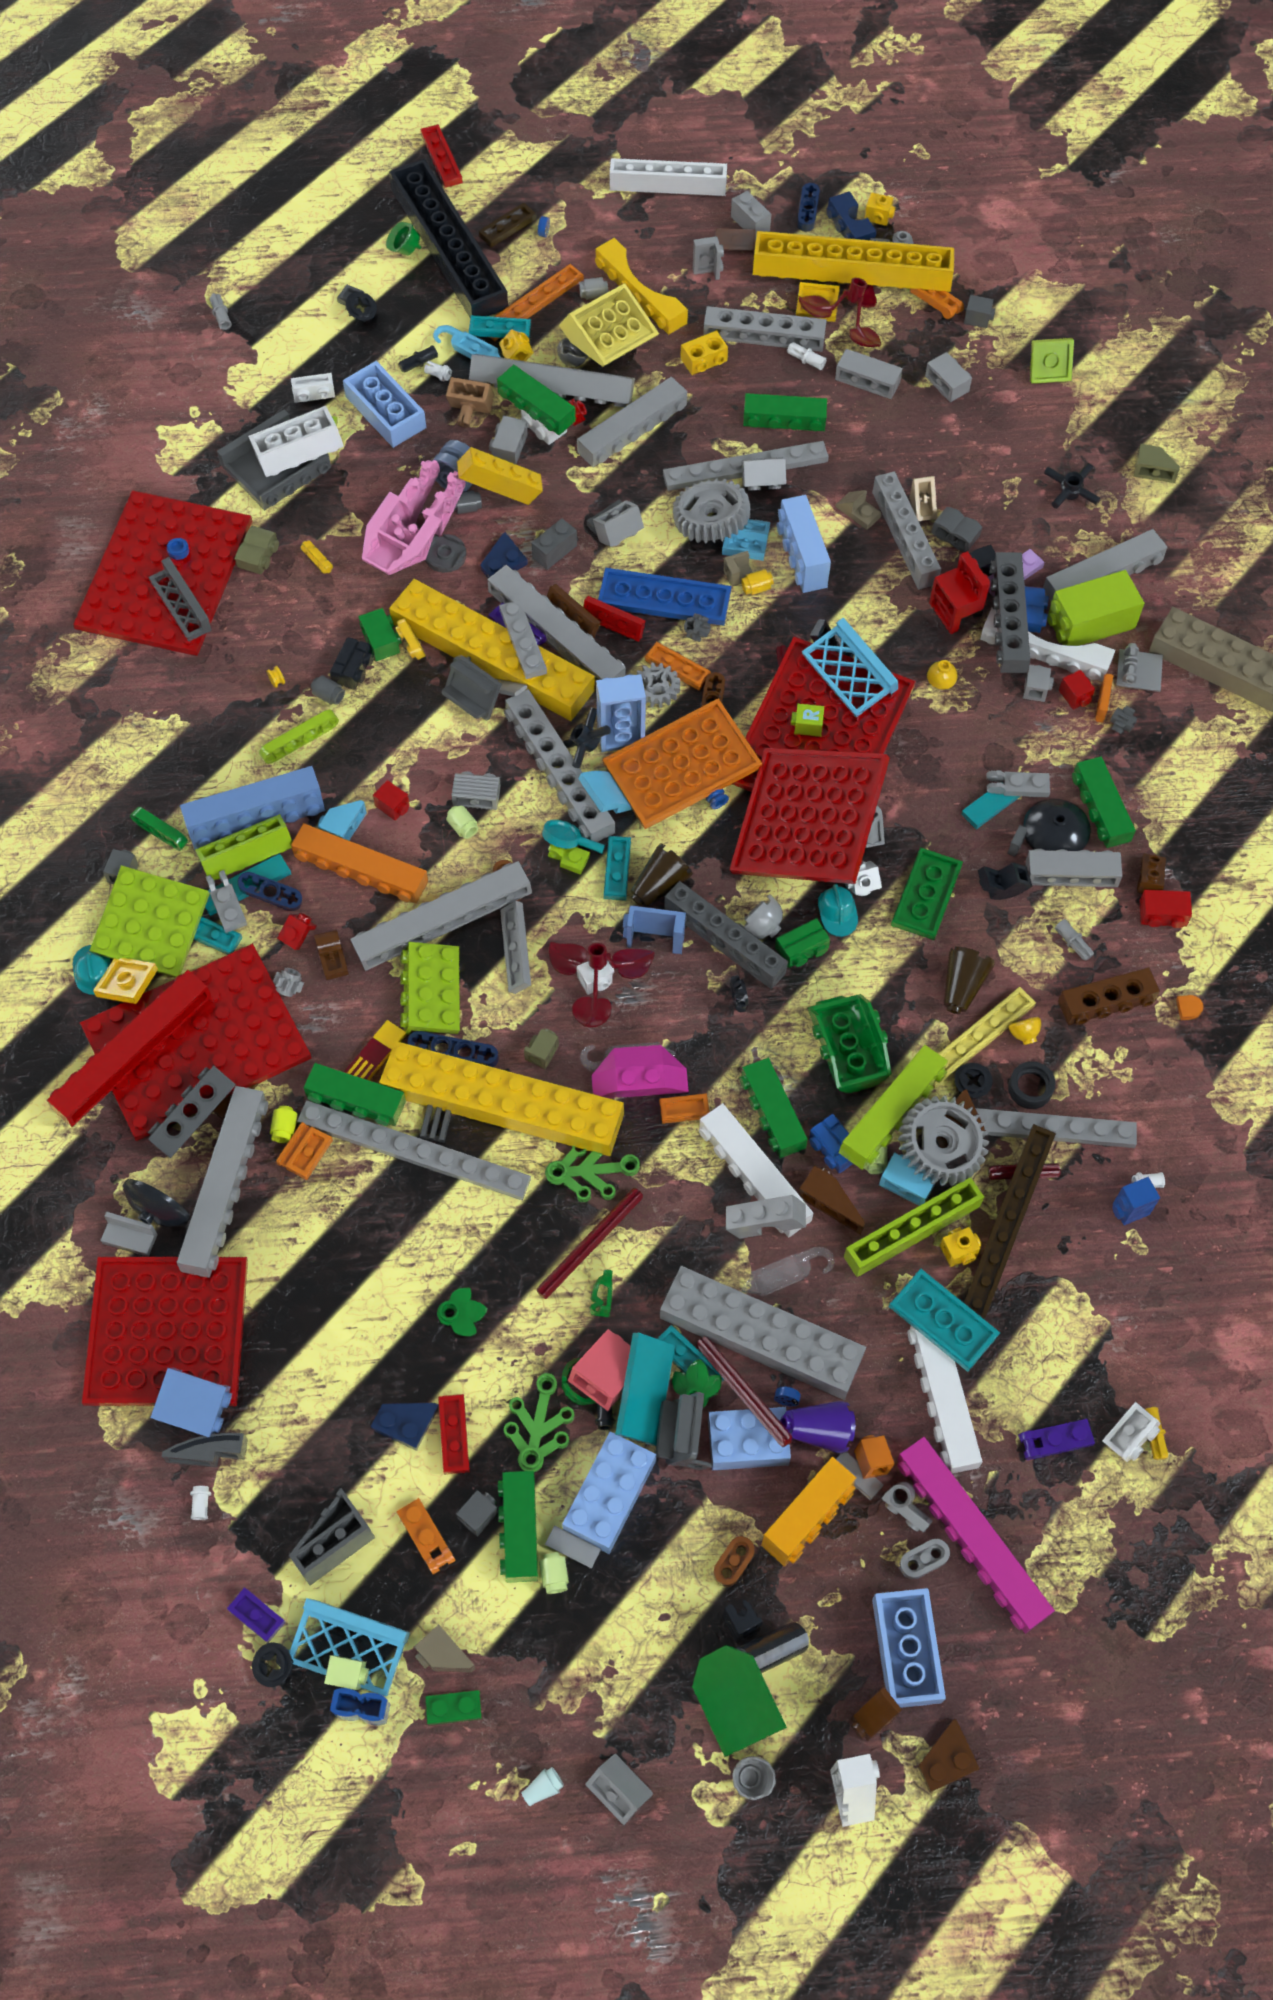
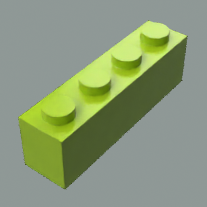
M279 814L195 850L206 875H211L213 880H219V872L222 870L225 871L226 875L243 870L252 864L264 861L278 853L287 851L292 848V839L285 822Z

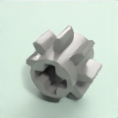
M285 968L281 973L277 972L273 980L276 983V991L288 997H292L296 992L300 993L304 982L301 981L302 978H300L301 974L292 968Z

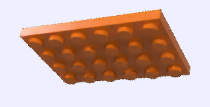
M719 698L602 759L604 766L626 797L631 809L644 829L708 797L712 792L723 789L759 770V767L762 765V762Z

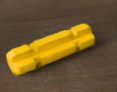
M311 541L302 542L301 550L307 554L308 558L322 573H330L333 565Z

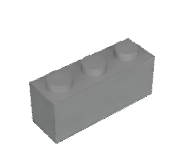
M845 349L837 365L835 380L892 399L900 384L903 368Z

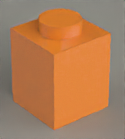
M865 1436L854 1450L864 1479L887 1475L894 1465L885 1436Z

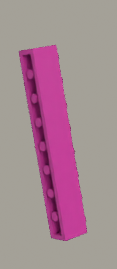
M923 1437L900 1453L897 1458V1466L900 1472L905 1477H910L914 1483L913 1488L917 1495L927 1500L930 1504L929 1510L937 1520L941 1519L946 1526L945 1532L953 1542H958L962 1548L961 1553L968 1563L971 1564L973 1562L976 1566L978 1577L986 1586L989 1584L995 1592L994 1598L1002 1608L1006 1607L1012 1615L1010 1619L1018 1630L1022 1629L1026 1634L1048 1618L1055 1610L926 1438Z

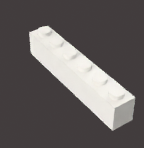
M611 158L610 191L726 195L727 164Z
M723 1103L700 1119V1135L705 1141L709 1140L712 1143L716 1155L721 1160L725 1159L729 1164L730 1172L734 1177H739L743 1181V1186L750 1196L754 1195L760 1201L794 1195L804 1202ZM806 1204L807 1225L812 1221L813 1212ZM777 1228V1230L780 1233L784 1232L788 1236V1238L800 1230L794 1229L783 1231L780 1228Z
M911 1326L910 1330H908V1338L910 1344L915 1345V1365L917 1369L921 1368L923 1378L920 1379L923 1393L928 1394L930 1401L927 1402V1409L930 1418L934 1417L936 1427L933 1430L936 1442H940L943 1452H940V1458L952 1474L977 1469L982 1464V1458L956 1363Z

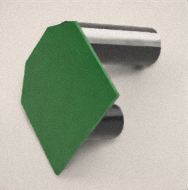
M790 1622L737 1648L725 1645L699 1660L692 1688L724 1757L787 1728L762 1673L806 1652L809 1646V1638L807 1632L800 1624Z

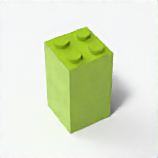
M1122 570L1055 591L1049 613L1047 614V621L1050 626H1053L1059 643L1066 646H1081L1135 629L1144 606V601L1127 571Z

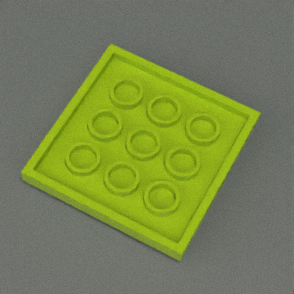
M121 865L90 952L110 959L127 958L155 963L158 968L157 973L176 978L181 974L210 895L209 891Z

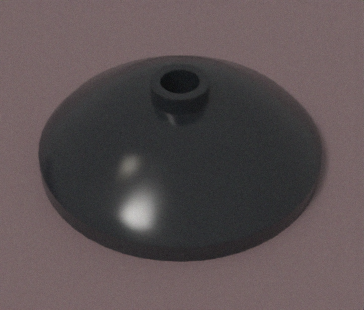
M1046 799L1034 804L1026 813L1023 821V827L1027 828L1025 839L1033 850L1056 851L1064 849L1067 851H1080L1086 847L1091 835L1090 822L1083 810L1072 802L1063 799Z
M127 1179L123 1183L124 1195L132 1209L139 1214L138 1219L148 1225L155 1223L164 1227H178L186 1225L190 1220L188 1212L179 1203L155 1187L134 1179Z

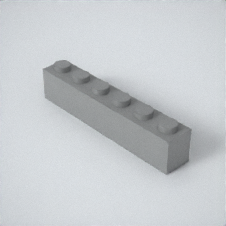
M672 377L668 378L577 439V453L592 467L605 462L608 457L620 452L623 447L631 442H635L641 435L651 431L656 425L666 421L677 411L684 409L687 405V390Z
M1154 529L1149 530L1046 577L1043 589H1045L1046 596H1049V600L1052 601L1055 591L1122 570H1126L1129 575L1140 573L1146 567L1162 562L1167 546Z

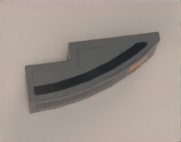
M244 1433L211 1434L210 1437H196L164 1450L162 1458L166 1463L217 1468L219 1458L245 1460L248 1439Z

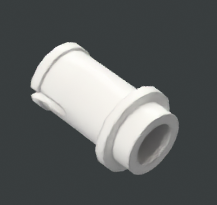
M428 361L424 368L426 374L438 377L440 381H448L452 374L449 366H441L432 361Z
M1138 1172L1132 1176V1183L1149 1176L1155 1188H1164L1165 1177L1162 1172L1155 1174H1142Z
M194 1486L193 1491L190 1492V1495L193 1496L191 1519L207 1520L208 1496H211V1492H209V1487Z

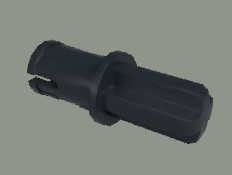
M433 345L420 352L415 351L414 355L400 361L399 367L404 373L418 366L423 367L424 363L438 358V352Z

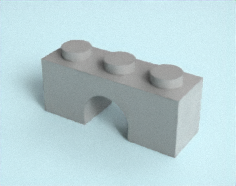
M794 1195L726 1206V1230L741 1239L762 1235V1227H777L783 1231L806 1228V1204Z

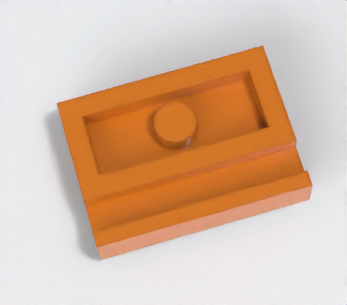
M301 1122L279 1155L276 1163L308 1180L332 1143V1137Z

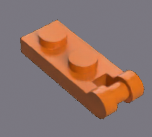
M910 288L912 294L942 312L945 319H950L955 313L958 314L964 310L963 302L947 291Z
M419 1498L396 1511L432 1574L440 1571L439 1568L444 1564L448 1563L449 1565L456 1561ZM439 1549L442 1554L433 1559L430 1554Z

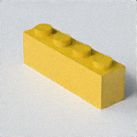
M470 447L457 461L459 479L529 505L543 491L541 474L473 447Z

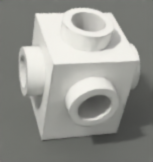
M862 861L856 884L845 883L846 888L858 896H865L873 890L882 888L878 866L872 861Z

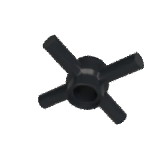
M1087 463L1079 473L1069 472L1066 476L1049 466L1046 468L1044 474L1059 482L1062 489L1061 493L1051 503L1053 508L1058 509L1066 499L1074 500L1079 495L1095 505L1100 502L1101 498L1084 488L1083 481L1092 471V464Z
M590 708L585 725L582 723L578 724L572 730L570 739L563 741L567 749L577 746L572 766L575 768H581L585 752H592L598 746L600 737L610 734L611 730L607 725L595 730L593 729L597 716L596 708Z

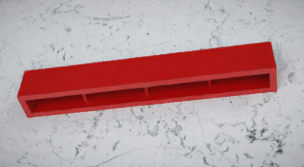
M189 970L177 976L170 987L161 991L156 999L149 1006L144 1007L132 1022L123 1026L117 1036L109 1039L96 1055H92L79 1071L69 1076L68 1081L64 1085L55 1089L50 1094L47 1102L51 1109L73 1127L212 997L208 986Z

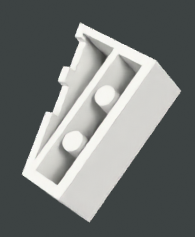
M870 1754L837 1760L830 1769L842 1827L874 1821L876 1781L880 1777L877 1761H872Z

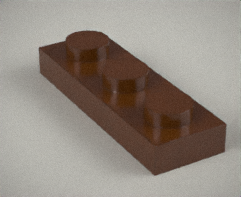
M557 584L551 585L546 596L551 604L556 608H560L567 618L575 621L581 630L595 638L600 621Z

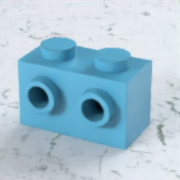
M894 1153L881 1176L879 1185L918 1206L924 1204L935 1185L931 1184V1177L922 1180V1172L914 1175L916 1167H907L911 1162L910 1159H902L903 1154L898 1155Z

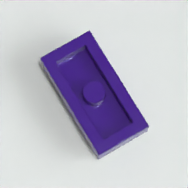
M245 1587L227 1608L229 1612L267 1643L273 1639L286 1623L284 1619Z

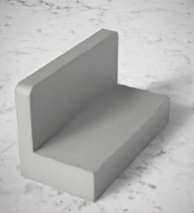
M106 1212L104 1217L108 1224L101 1238L102 1244L149 1257L158 1235L153 1225Z
M616 1754L604 1762L585 1784L623 1825L653 1795V1792Z

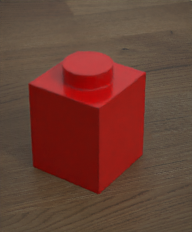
M1082 670L1062 678L1059 692L1073 710L1080 706H1087L1092 701L1095 691L1094 686Z
M389 780L373 794L375 807L395 821L400 816L406 814L409 809L408 794Z

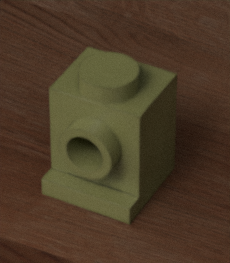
M541 1029L538 1036L534 1035L532 1037L529 1047H525V1060L546 1069L559 1047L558 1036L549 1029Z

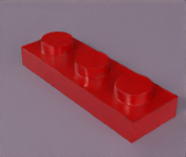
M587 596L585 598L583 607L600 621L601 626L638 642L643 636L645 620L593 597Z
M464 1394L438 1396L443 1473L447 1475L470 1472Z

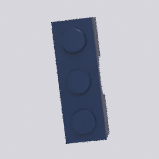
M850 191L829 198L826 209L829 219H832L836 230L844 238L858 240L876 238V229L868 218L855 220L857 219L859 204Z

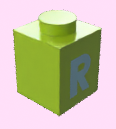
M798 704L797 712H792L791 725H795V734L821 737L824 706Z

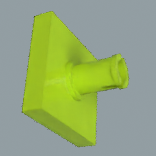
M1074 339L1032 340L1030 382L1072 381Z

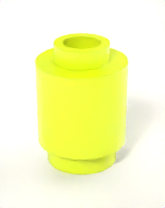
M279 1106L278 1109L273 1110L270 1128L273 1141L288 1143L293 1136L297 1113L293 1111L292 1107Z

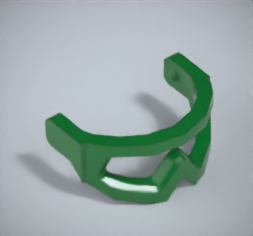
M604 1270L603 1275L598 1277L594 1284L590 1298L594 1304L589 1308L591 1315L610 1317L613 1290L612 1270ZM600 1284L608 1287L606 1306H602L604 1302L597 1296Z
M573 1358V1360L566 1364L562 1373V1389L564 1394L573 1403L581 1406L595 1404L596 1402L591 1398L585 1399L573 1392L567 1383L569 1372L581 1359Z

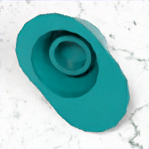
M834 884L832 888L820 894L818 907L824 928L836 937H845L854 932L858 925L857 910L851 893L846 888L838 887L837 884Z
M87 945L78 950L73 957L74 979L77 987L82 992L95 995L93 990L111 962L110 958L91 953V945Z

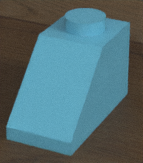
M359 800L330 808L326 815L320 818L318 828L349 841L367 814L365 802Z

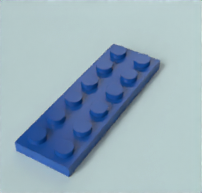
M605 567L598 600L623 611L687 620V618L693 617L694 613L709 618L707 621L709 624L725 626L732 586Z

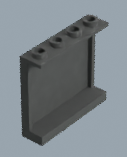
M285 409L217 451L220 465L264 511L276 505L277 502L286 496L293 494L300 487L307 485L319 475L326 473L331 468L329 454L326 453L315 460L301 463L295 468L283 470L277 475L265 476L248 436L290 420L289 413Z

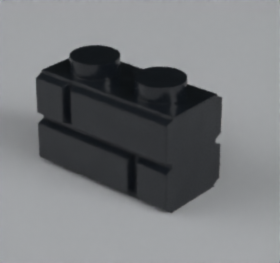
M350 637L346 638L330 670L331 680L341 686L344 685L346 688L355 690L359 683H363L367 666H371L373 663L374 654L372 653L371 645Z

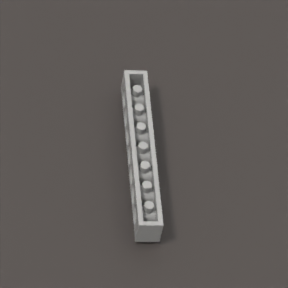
M529 689L516 697L513 696L506 699L504 714L507 720L513 722L517 736L523 738L526 742L525 747L528 753L535 756L539 770H544L549 786L551 788L555 787L560 803L567 806L568 814L573 822L576 821L578 823L582 837L599 842L615 834V821L608 811L600 812L578 778L583 772L580 768L572 766L574 758Z

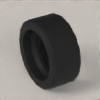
M1033 1061L1018 1065L1008 1082V1092L1012 1100L1017 1105L1026 1109H1038L1045 1106L1050 1101L1056 1088V1080L1052 1071L1046 1065ZM1025 1074H1034L1044 1081L1046 1090L1041 1096H1028L1019 1089V1078Z

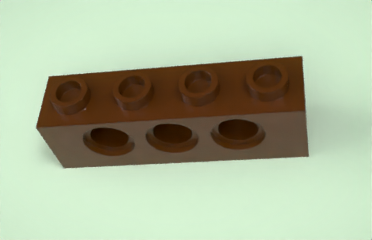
M1150 967L1064 990L1061 992L1058 1002L1068 1025L1075 1023L1082 1025L1093 1018L1104 1019L1115 1012L1126 1013L1132 1010L1133 1007L1141 1005L1142 1007L1150 1006L1155 1003L1160 990ZM1127 990L1135 992L1136 995L1130 994ZM1105 996L1112 997L1114 1001L1108 1000ZM1083 1002L1090 1003L1092 1007L1086 1006Z

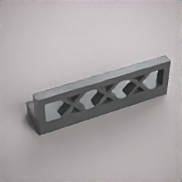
M168 557L161 560L164 570L150 576L149 580L188 642L212 631L206 613L171 559ZM168 577L170 580L168 586L158 585L157 581ZM169 593L179 594L178 600H168ZM179 608L189 610L187 617L177 614ZM189 623L197 624L200 627L190 633L187 630Z

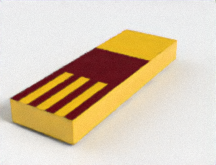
M387 1020L344 1072L370 1080L388 1059L394 1042H402L407 1036L406 1032Z

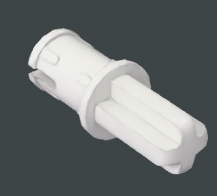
M790 343L787 349L788 354L802 360L803 364L808 363L819 370H822L826 364L827 358L812 352L811 348L806 349L796 343Z

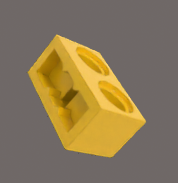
M717 330L681 344V360L691 375L704 372L706 369L721 365L727 361L728 346Z

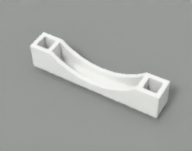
M993 608L990 610L980 640L986 641L989 644H995V634L998 632L997 628H994L996 610H993ZM1028 631L1030 658L1066 669L1071 673L1082 670L1086 677L1102 682L1104 675L1108 672L1115 653L1114 649L1096 643L1082 646L1058 645L1040 639Z

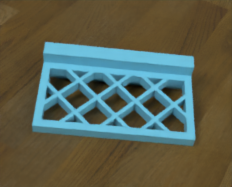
M842 618L836 622V627L803 650L802 655L852 714L858 717L888 693L893 694L897 691L898 680L850 624ZM837 635L841 639V646H828L829 639ZM816 649L824 650L823 660L813 659L810 653ZM827 650L840 651L839 660H826ZM842 653H853L855 655L854 662H843ZM825 665L838 666L837 675H827L824 672ZM841 666L853 667L852 677L839 676ZM856 668H866L868 678L855 677ZM850 681V691H841L838 688V682ZM854 682L867 683L866 693L853 692ZM870 683L879 684L883 690L878 694L869 693ZM852 696L864 697V704L856 709L851 703Z
M306 1598L303 1607L304 1612L290 1649V1655L294 1661L293 1664L326 1675L327 1669L323 1668L319 1657L330 1651H333L334 1655L339 1656L336 1648L350 1642L356 1655L351 1659L362 1661V1656L375 1651L381 1664L368 1672V1683L361 1685V1688L388 1696L410 1632L312 1598ZM309 1616L318 1619L323 1629L312 1636H309L305 1627ZM324 1621L333 1625L326 1627ZM337 1626L342 1627L348 1639L334 1645L328 1631ZM349 1630L357 1632V1634L351 1636ZM304 1633L306 1639L301 1641L302 1635ZM325 1633L330 1648L317 1654L311 1640ZM361 1635L368 1636L373 1647L359 1654L353 1639ZM374 1639H377V1640H380V1641H383V1642H381V1643H379L378 1645H376ZM308 1642L313 1657L306 1661L296 1659L295 1655L298 1647ZM387 1643L397 1646L394 1658L384 1663L378 1648ZM316 1660L318 1666L309 1662ZM392 1663L390 1670L388 1671L386 1666ZM383 1668L387 1677L384 1688L374 1686L369 1674Z

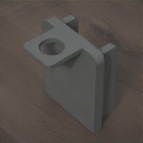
M459 655L454 658L453 663L450 665L451 670L441 694L474 718L479 719L482 717L487 721L493 712L502 683L472 663L469 656L465 658Z
M704 1393L683 1394L678 1399L673 1400V1402L668 1400L661 1402L655 1454L659 1458L666 1459L667 1465H679L695 1470H704L712 1467L711 1463L696 1460Z

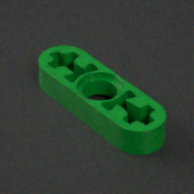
M137 807L131 813L130 818L139 827L174 849L181 851L188 843V839L180 831L145 809Z

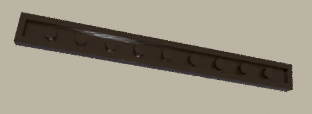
M1035 1124L1030 1129L964 1300V1303L984 1320L1056 1135L1055 1132Z

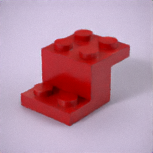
M968 551L960 554L957 568L936 576L932 587L929 604L950 634L958 632L962 618L984 609L990 586L988 576L983 574L977 560L972 558Z

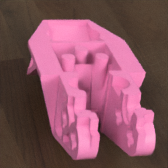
M430 460L422 461L420 477L410 478L399 496L392 492L388 493L366 525L362 560L391 575L426 560L434 534L442 535L466 484V481L458 478V472H450L447 476L448 485L444 492H437L435 494L436 499L430 508L422 511L425 523L418 530L417 525L413 523L417 522L421 509L439 474L440 466L436 460H433V462Z

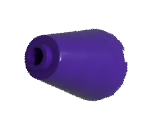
M844 1401L787 1410L780 1419V1422L789 1431L793 1439L835 1453L843 1454L849 1450L846 1447L848 1441H853L855 1436V1415L853 1411L848 1410L847 1406H850V1404Z

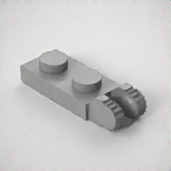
M991 770L986 773L989 781H995L987 785L989 793L1028 797H1049L1050 795L1049 773L1002 772L999 770Z
M222 870L219 872V876L224 887L216 889L211 875L206 876V880L225 933H228L248 924L232 884H229L225 871Z

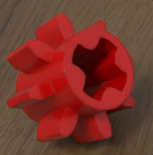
M569 400L568 402L575 407L576 421L573 423V426H576L585 421L584 415H586L587 411L581 401Z

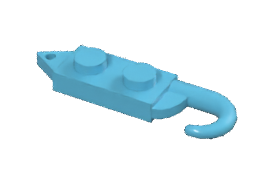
M439 326L433 333L434 340L439 344L441 343L438 337L440 333L452 335L451 345L454 350L470 359L472 354L500 357L498 348L452 326Z

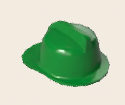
M400 222L390 231L386 247L390 251L408 256L415 249L421 250V246L418 244L420 234L413 228L411 223Z

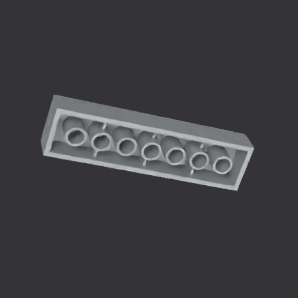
M683 1266L680 1267L660 1309V1319L700 1337L707 1336L718 1345L842 1400L846 1398L866 1350V1347Z

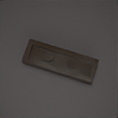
M522 203L479 230V237L492 248L537 219L536 213L525 203Z

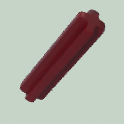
M1045 1163L1039 1178L1059 1177L1061 1174L1060 1165L1058 1163ZM991 1165L988 1168L989 1179H1011L1017 1165Z

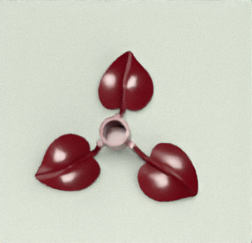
M852 278L849 288L844 289L843 294L833 305H830L829 301L820 296H799L798 300L803 309L819 318L830 317L832 315L831 310H834L844 297L852 303H857L856 329H851L849 332L851 340L864 347L881 346V340L874 330L869 327L861 328L860 326L861 307L872 308L877 304L873 285H867L865 280Z
M550 942L549 945L550 962L558 973L573 975L577 973V966L588 962L589 966L594 969L593 998L588 996L581 997L572 1006L574 1018L584 1027L589 1028L604 1024L612 1012V1006L608 999H597L598 970H602L608 961L613 969L618 968L620 976L636 979L647 973L655 956V952L651 950L623 949L613 954L611 959V954L607 953V948L602 943L591 944L588 947V951L583 946L571 943L560 944Z

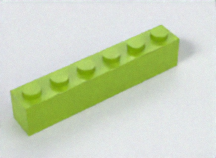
M924 1045L844 1139L839 1154L862 1170L868 1163L872 1165L880 1154L878 1150L881 1147L886 1148L893 1139V1132L895 1130L899 1132L900 1127L904 1125L902 1120L908 1116V1111L912 1108L914 1109V1106L922 1098L926 1099L929 1097L934 1089L932 1085L936 1081L940 1083L947 1074L945 1067L948 1060Z
M968 1178L964 1182L955 1185L848 1246L844 1259L856 1277H859L978 1209L982 1204L984 1196L972 1178Z

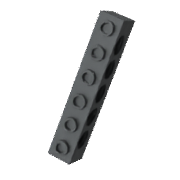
M996 552L994 561L990 562V574L994 575V579L991 581V591L995 592L992 600V608L996 610L994 628L998 630L995 634V646H999V651L996 653V663L1000 664L1001 673H1027L1030 664V648L1022 553Z
M679 881L665 896V910L685 912V925L770 989L786 974L788 963L786 959Z

